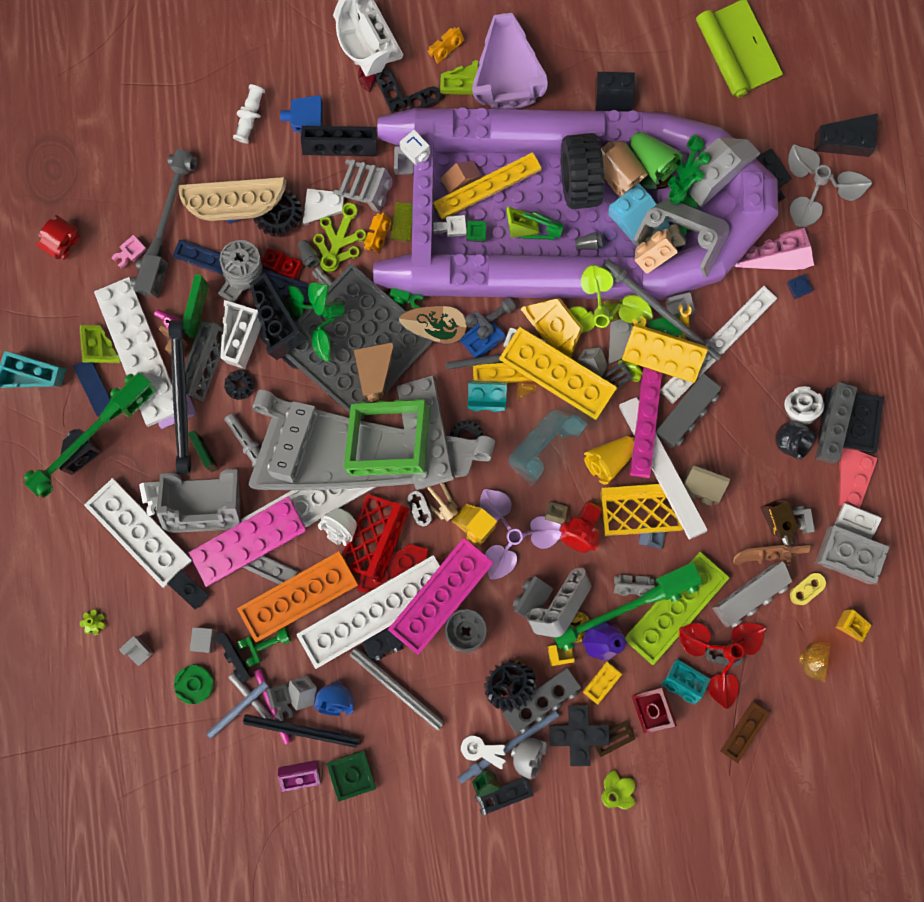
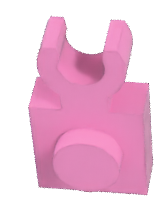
M132 235L120 246L122 252L114 254L112 259L117 261L121 258L122 262L118 266L122 269L127 265L129 259L132 262L136 261L147 249Z

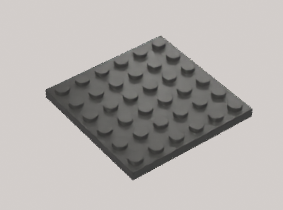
M352 263L337 277L328 289L326 303L341 301L344 306V315L334 317V322H330L322 328L327 332L330 339V362L321 359L316 354L312 345V331L318 330V326L328 320V318H324L322 315H317L314 309H308L297 320L308 339L284 355L349 414L351 404H358L359 402L368 403L363 398L354 350L393 343V358L384 391L385 395L433 343V341L413 334L404 328L399 322V317L406 313V311ZM361 415L360 421H361L366 415Z

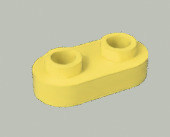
M818 573L809 574L790 591L791 601L796 605L807 604L824 590L826 586L825 578ZM812 580H816L817 585L815 587H813L811 584ZM798 592L802 593L801 599L797 598Z

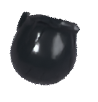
M788 421L782 424L775 434V443L782 453L802 460L808 454L816 440L815 433L805 424L798 421Z

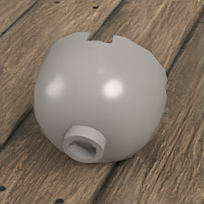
M526 738L518 746L515 745L511 756L514 757L513 764L515 770L528 779H534L543 764L541 759L542 754L546 755L547 743L539 739Z

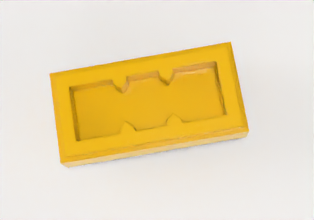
M606 661L582 692L598 705L621 677L622 673Z

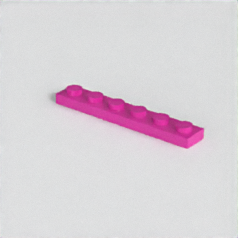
M643 367L630 475L649 478L662 372Z

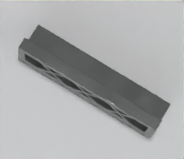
M202 321L185 364L186 395L200 402L205 400L218 365L224 331L216 323ZM219 332V333H221V337H220L219 341L217 342L216 336H217V333ZM211 350H213L214 356L212 359H210ZM205 367H207L208 372L207 375L204 377L203 371ZM198 385L201 386V391L199 395L196 394Z

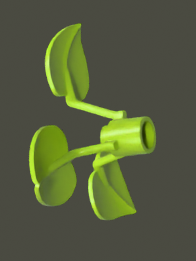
M590 265L582 273L581 286L587 294L597 292L598 307L594 313L592 311L588 312L582 306H575L569 310L583 327L581 333H584L594 328L595 325L599 328L606 327L609 324V319H613V315L618 309L619 317L627 323H633L632 320L634 318L637 322H641L640 315L646 320L652 319L651 307L638 295H627L623 298V304H618L610 313L607 307L602 306L601 292L608 291L612 287L613 276L603 267Z

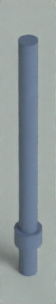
M556 710L532 725L524 733L519 734L506 743L505 753L557 719L559 715ZM485 759L479 763L475 762L469 766L470 769L457 778L462 784L472 776L482 773L481 770L491 763Z

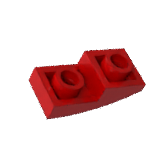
M267 248L261 261L263 267L294 280H297L304 266L301 261L287 257L283 253Z

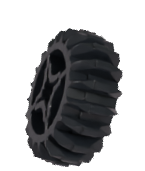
M284 190L280 200L288 202L292 207L281 205L279 200L270 211L253 219L254 223L258 224L259 230L263 229L264 234L269 232L271 237L275 233H277L278 237H281L283 232L288 236V230L294 232L293 226L299 227L300 225L297 220H302V215H300L303 213V209L300 207L302 204L300 201H297V195H292L291 190L287 192ZM277 206H278V208H279V210H280V211L278 212V219H277V216H276V214H275V213H277V210H278V209H277ZM263 217L274 219L275 224L266 222ZM290 217L286 222L282 223L283 219Z
M509 659L507 664L502 661L501 666L495 665L494 671L489 670L491 676L485 677L487 683L484 684V688L486 689L485 695L488 697V701L495 708H500L503 712L508 709L512 713L514 708L520 711V706L527 707L526 701H532L531 695L536 694L534 689L537 687L536 676L531 667H528L524 662L521 663L519 660L513 662Z

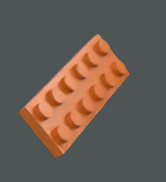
M338 551L238 607L237 610L256 643L359 584L342 553Z

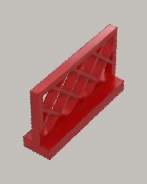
M370 494L366 495L356 519L357 528L353 539L347 543L342 553L345 561H347L349 555H354L355 562L348 565L350 570L381 582L410 509L401 504L393 503ZM371 500L376 501L377 508L370 511L368 508ZM392 506L390 515L385 517L383 509ZM379 512L381 520L374 523L372 515ZM368 518L370 526L362 529V521ZM383 523L384 530L378 535L375 527ZM372 530L374 537L366 541L364 533ZM361 536L363 543L355 547V538ZM376 541V550L370 553L368 545ZM365 548L367 555L359 559L357 551ZM369 560L370 564L367 572L363 571L361 563Z

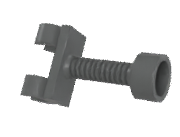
M507 297L501 301V307L486 317H483L477 310L474 311L473 314L465 318L467 321L465 324L472 328L478 323L481 327L477 330L479 333L477 336L484 340L493 334V326L490 322L505 312L507 314L512 313L516 310V306Z

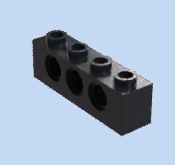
M302 126V155L377 156V127Z

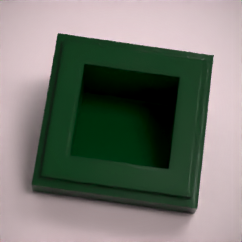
M486 769L472 781L477 797H482L500 789L496 775Z

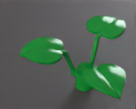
M312 282L308 288V297L313 305L303 304L304 296L301 290L296 286H289L288 304L296 317L302 316L303 309H314L317 315L328 318V320L318 326V330L312 331V345L316 354L321 359L330 362V339L327 332L322 328L328 323L334 322V317L344 315L342 302L326 303L329 285Z

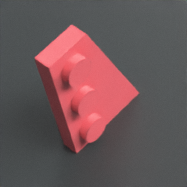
M842 449L839 462L840 506L845 502L858 508L861 507L878 458L857 450Z

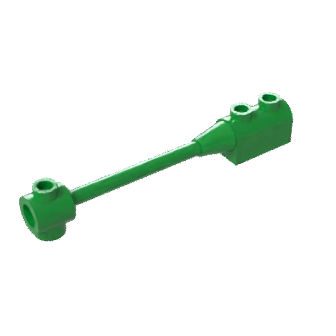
M139 372L135 375L132 373L128 374L124 380L126 384L121 389L115 387L111 391L110 395L112 398L100 414V418L46 470L37 469L35 472L29 470L24 475L26 481L23 484L37 497H47L53 490L51 475L105 423H108L121 413L130 418L156 392V389L148 379Z
M692 562L655 579L658 586L644 593L642 597L576 627L570 624L562 636L553 637L558 649L563 648L565 652L575 647L574 643L577 642L578 634L645 603L649 604L668 599L674 602L682 598L681 594L686 591L691 594L700 590L699 585L702 584V581L694 563Z

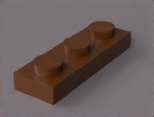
M751 702L720 752L736 763H739L770 713L754 702Z

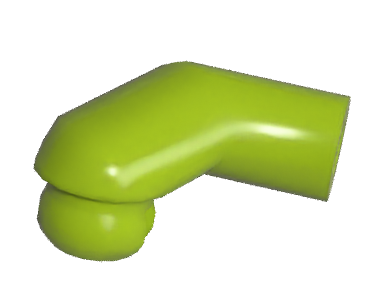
M619 360L618 364L624 362L634 377L632 380L639 382L643 375L641 368L637 364Z

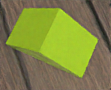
M512 207L506 208L510 238L539 233L538 222L522 215L527 212Z

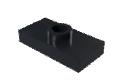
M182 569L167 582L195 610L209 597V594Z

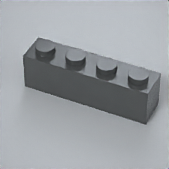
M703 373L656 430L659 440L670 449L675 445L678 447L685 439L683 437L686 431L691 432L697 423L694 421L697 417L702 418L709 410L706 407L709 402L714 403L720 396L718 391L721 387Z

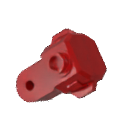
M589 500L586 501L578 517H573L568 522L564 521L560 526L561 541L581 553H587L591 550L595 551L600 543L597 540L600 532L595 524L602 508Z

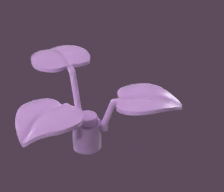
M483 490L480 497V508L484 509L496 521L502 520L508 529L506 537L509 541L505 549L501 545H494L486 551L485 556L494 562L487 571L490 579L504 577L514 569L517 556L508 549L512 544H519L523 537L532 534V543L541 549L553 546L560 539L561 532L559 528L561 525L545 520V516L536 517L531 521L530 527L532 531L521 533L518 528H511L503 517L511 511V500L500 491Z

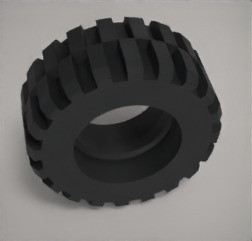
M593 133L567 135L562 139L561 175L566 205L571 209L598 207L603 202V155L599 138Z

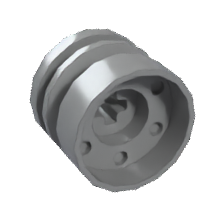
M245 240L232 241L222 249L219 261L225 281L235 289H250L249 283L263 274L258 249L252 243Z

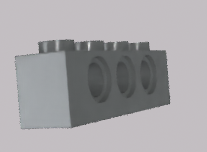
M840 382L832 387L815 460L830 464L840 461L857 387Z
M565 668L535 689L536 694L531 695L532 701H526L527 707L521 705L520 711L514 708L512 713L506 709L502 714L514 732L522 734L530 728V723L535 720L538 723L547 716L545 714L550 709L555 711L563 705L562 701L567 697L571 700L579 694L577 690L581 687L568 668ZM556 685H561L564 689L561 696H555L553 693ZM544 696L548 700L547 705L542 708L538 707L537 699ZM523 708L531 709L532 713L528 719L521 717L520 713Z

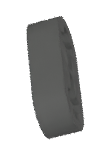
M706 648L704 655L708 661L726 666L730 662L724 657L723 650L716 649V652L722 653V656H715L712 659L709 651H713V649ZM743 657L735 661V664H732L731 667L739 666L742 663Z

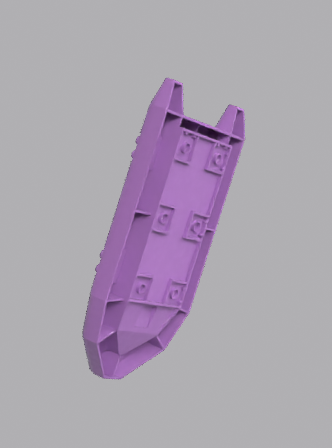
M463 107L459 109L413 108L378 117V139L400 146V141L415 130L430 147L428 159L423 163L414 164L412 254L374 262L373 266L375 284L390 289L395 288L406 291L412 295L598 299L597 292L587 294L583 290L581 276L588 266L598 265L601 267L610 258L621 269L627 270V276L655 300H665L669 297L722 281L778 216V180L755 158L702 208L697 203V210L725 220L730 228L729 236L708 277H704L700 269V265L708 250L699 245V233L695 231L693 233L686 232V245H683L681 249H677L675 255L651 272L645 273L635 261L637 246L608 215L609 206L620 197L616 195L605 179L603 202L598 207L571 209L566 205L561 175L562 139L567 135L593 133L599 138L601 148L608 142H621L623 140L630 147L631 137L637 132H645L680 151L683 154L682 160L687 163L691 152L687 148V142L691 136L696 134L704 142V147L701 151L697 152L696 159L717 138H733L724 128L666 112H636L634 110L627 112L616 110L466 109ZM532 152L534 153L542 168L540 172L452 215H465L466 232L467 221L486 222L485 242L467 241V234L466 236L448 237L447 232L434 234L433 223L446 222V219L441 220L433 202L448 195L440 178L454 164L474 161L481 176L484 177ZM675 170L672 173L673 176H676L678 178L679 174L677 170ZM671 187L645 190L657 205L662 200L669 199ZM512 207L532 214V211H535L552 220L563 223L560 238L555 237L554 241L548 239H522L521 236L510 238L506 208ZM668 221L670 226L675 224L673 222ZM538 222L539 233L533 235H549V233H545L547 225ZM593 232L601 233L603 248H599V250H576L575 238H580ZM613 280L612 287L608 291L601 292V299H623L627 295L637 294L623 282H615Z

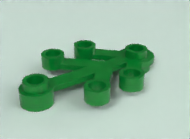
M696 134L691 136L687 142V148L691 150L687 163L680 159L676 162L678 165L676 170L680 179L672 176L668 182V186L671 187L669 199H671L673 204L683 202L686 198L687 189L694 181L700 182L703 179L705 173L698 167L700 164L706 165L711 157L710 154L703 151L694 162L697 152L701 151L704 147L703 139Z

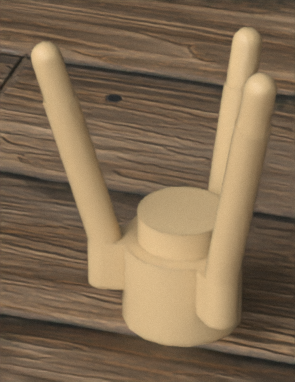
M440 483L449 503H444L432 487L429 486L428 490L441 505L439 508L441 512L430 505L432 512L441 520L445 519L448 522L458 513L456 510L458 506L454 503L444 483Z

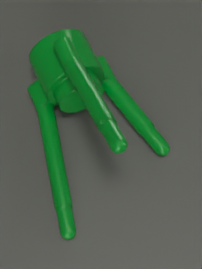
M532 211L533 215L522 214L524 217L547 225L545 233H549V235L521 236L522 239H548L554 241L555 237L560 238L563 223H559V221L552 220L535 211Z

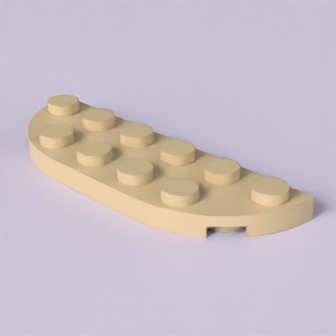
M282 177L179 185V195L188 211L200 219L207 221L249 219L267 213L279 202L286 187V179Z

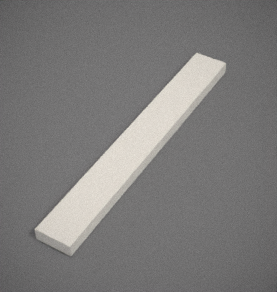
M763 286L710 339V346L722 355L772 305L777 297ZM708 353L705 355L696 380L716 361ZM673 376L660 389V392L673 404L693 382Z
M637 397L619 404V408L634 436L639 403ZM655 432L651 469L690 540L707 532V528Z

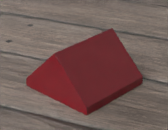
M658 686L631 696L644 734L677 726L664 687Z

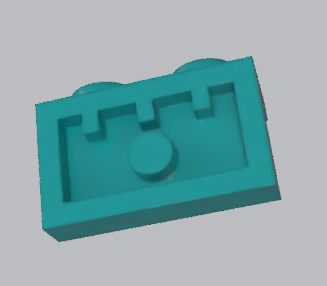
M469 380L467 409H472L473 411H505L507 382Z
M676 659L661 685L666 687L668 691L683 697L686 702L696 704L703 697L710 678Z

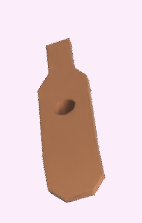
M779 545L749 548L735 555L733 563L740 565L748 561H758L762 564L763 560L780 558L786 566H789L792 556L809 553L811 547L810 545L795 547Z

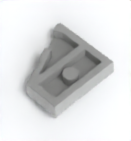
M622 319L610 323L609 365L622 360L633 328L631 323L624 322Z

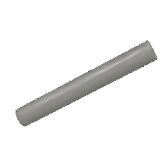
M234 673L228 677L245 697L251 693L248 687L241 680H238ZM257 698L251 702L263 718L271 719L273 717Z

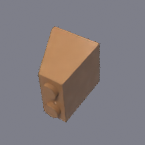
M393 343L354 350L363 398L368 403L380 401L379 398L384 396L393 358Z

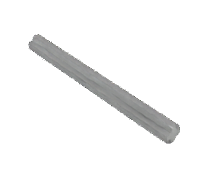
M358 648L353 649L350 656L436 730L443 726L444 722L369 659Z

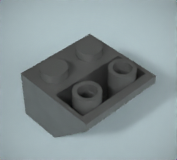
M536 576L532 577V579L528 578L522 587L525 590L522 596L517 595L512 604L515 607L513 612L527 619L526 616L530 610L543 608L553 588Z

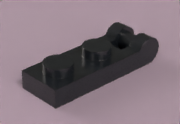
M217 633L214 640L217 644L223 646L225 650L224 656L229 664L232 662L235 670L233 671L237 679H242L243 682H246L253 678L249 669L245 667L243 659L227 633Z
M522 777L500 786L499 790L482 797H477L476 795L475 799L480 804L481 815H486L534 795L528 779ZM492 797L494 804L488 805L486 799Z

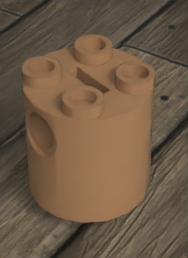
M624 140L621 142H608L601 148L604 163V179L619 197L623 196L649 175L643 164Z

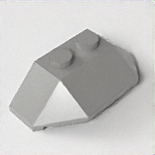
M717 138L704 150L711 156L706 165L700 164L698 167L705 173L704 177L700 182L694 181L688 191L689 195L701 208L761 154L748 139Z

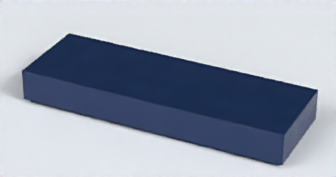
M80 362L74 365L73 368L96 416L99 417L111 398L94 363Z

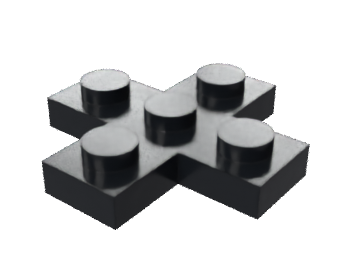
M568 705L569 725L549 726L550 746H570V766H591L590 746L610 745L609 725H589L588 705Z

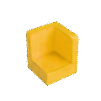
M557 645L547 646L551 666L575 662L572 648L564 652L563 648L558 649Z

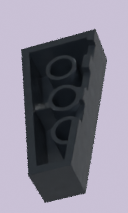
M263 273L250 282L249 285L254 304L258 310V319L262 325V334L267 344V353L278 360L308 338L275 281L266 273Z

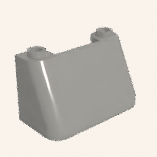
M226 469L220 473V479L182 481V478L174 472L160 474L157 516L162 528L166 532L181 533L229 530L240 524L238 469Z

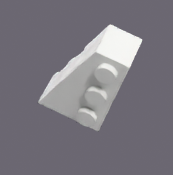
M224 300L225 315L223 317L224 331L221 342V359L227 364L245 369L262 327L258 319V310Z

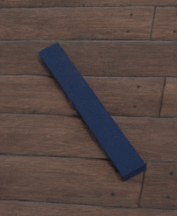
M179 239L172 256L174 259L224 276L219 261L220 253ZM263 269V273H266L275 281L283 297L288 298L289 286H296L304 296L303 304L312 305L308 297V284Z

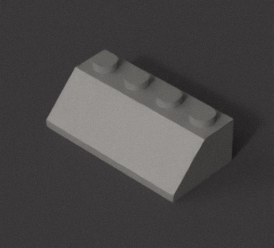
M783 561L773 563L712 607L725 627H736L742 622L741 618L746 614L748 617L758 611L756 607L760 604H768L773 600L772 596L777 592L781 594L789 588L788 584L792 580Z

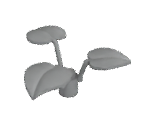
M794 144L788 157L791 173L799 178L805 177L808 173L811 175L815 174L814 182L816 186L810 200L807 197H799L792 202L790 215L798 227H807L814 224L822 214V205L813 201L819 186L827 184L829 179L835 187H839V196L848 201L860 198L871 186L872 181L859 173L847 171L838 175L836 183L833 174H831V169L826 165L819 166L820 158L815 151Z

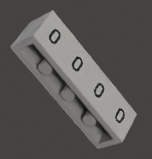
M293 401L291 408L287 409L286 422L281 426L280 439L274 445V455L269 460L267 466L272 478L291 483L295 482L318 416L315 406Z

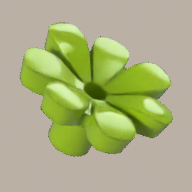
M96 609L91 610L90 614L88 612L84 613L83 618L85 620L80 621V626L85 627L84 632L86 634H90L92 631L94 635H98L100 633L99 628L104 629L106 626L104 622H101L105 619V615H98V610Z

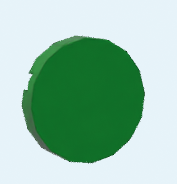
M189 665L182 668L174 680L176 696L187 704H199L205 701L211 695L214 688V680L211 673L200 665Z

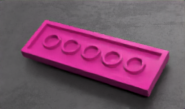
M286 497L190 551L189 555L205 586L209 587L308 530L291 498Z
M463 538L388 630L419 655L494 562Z

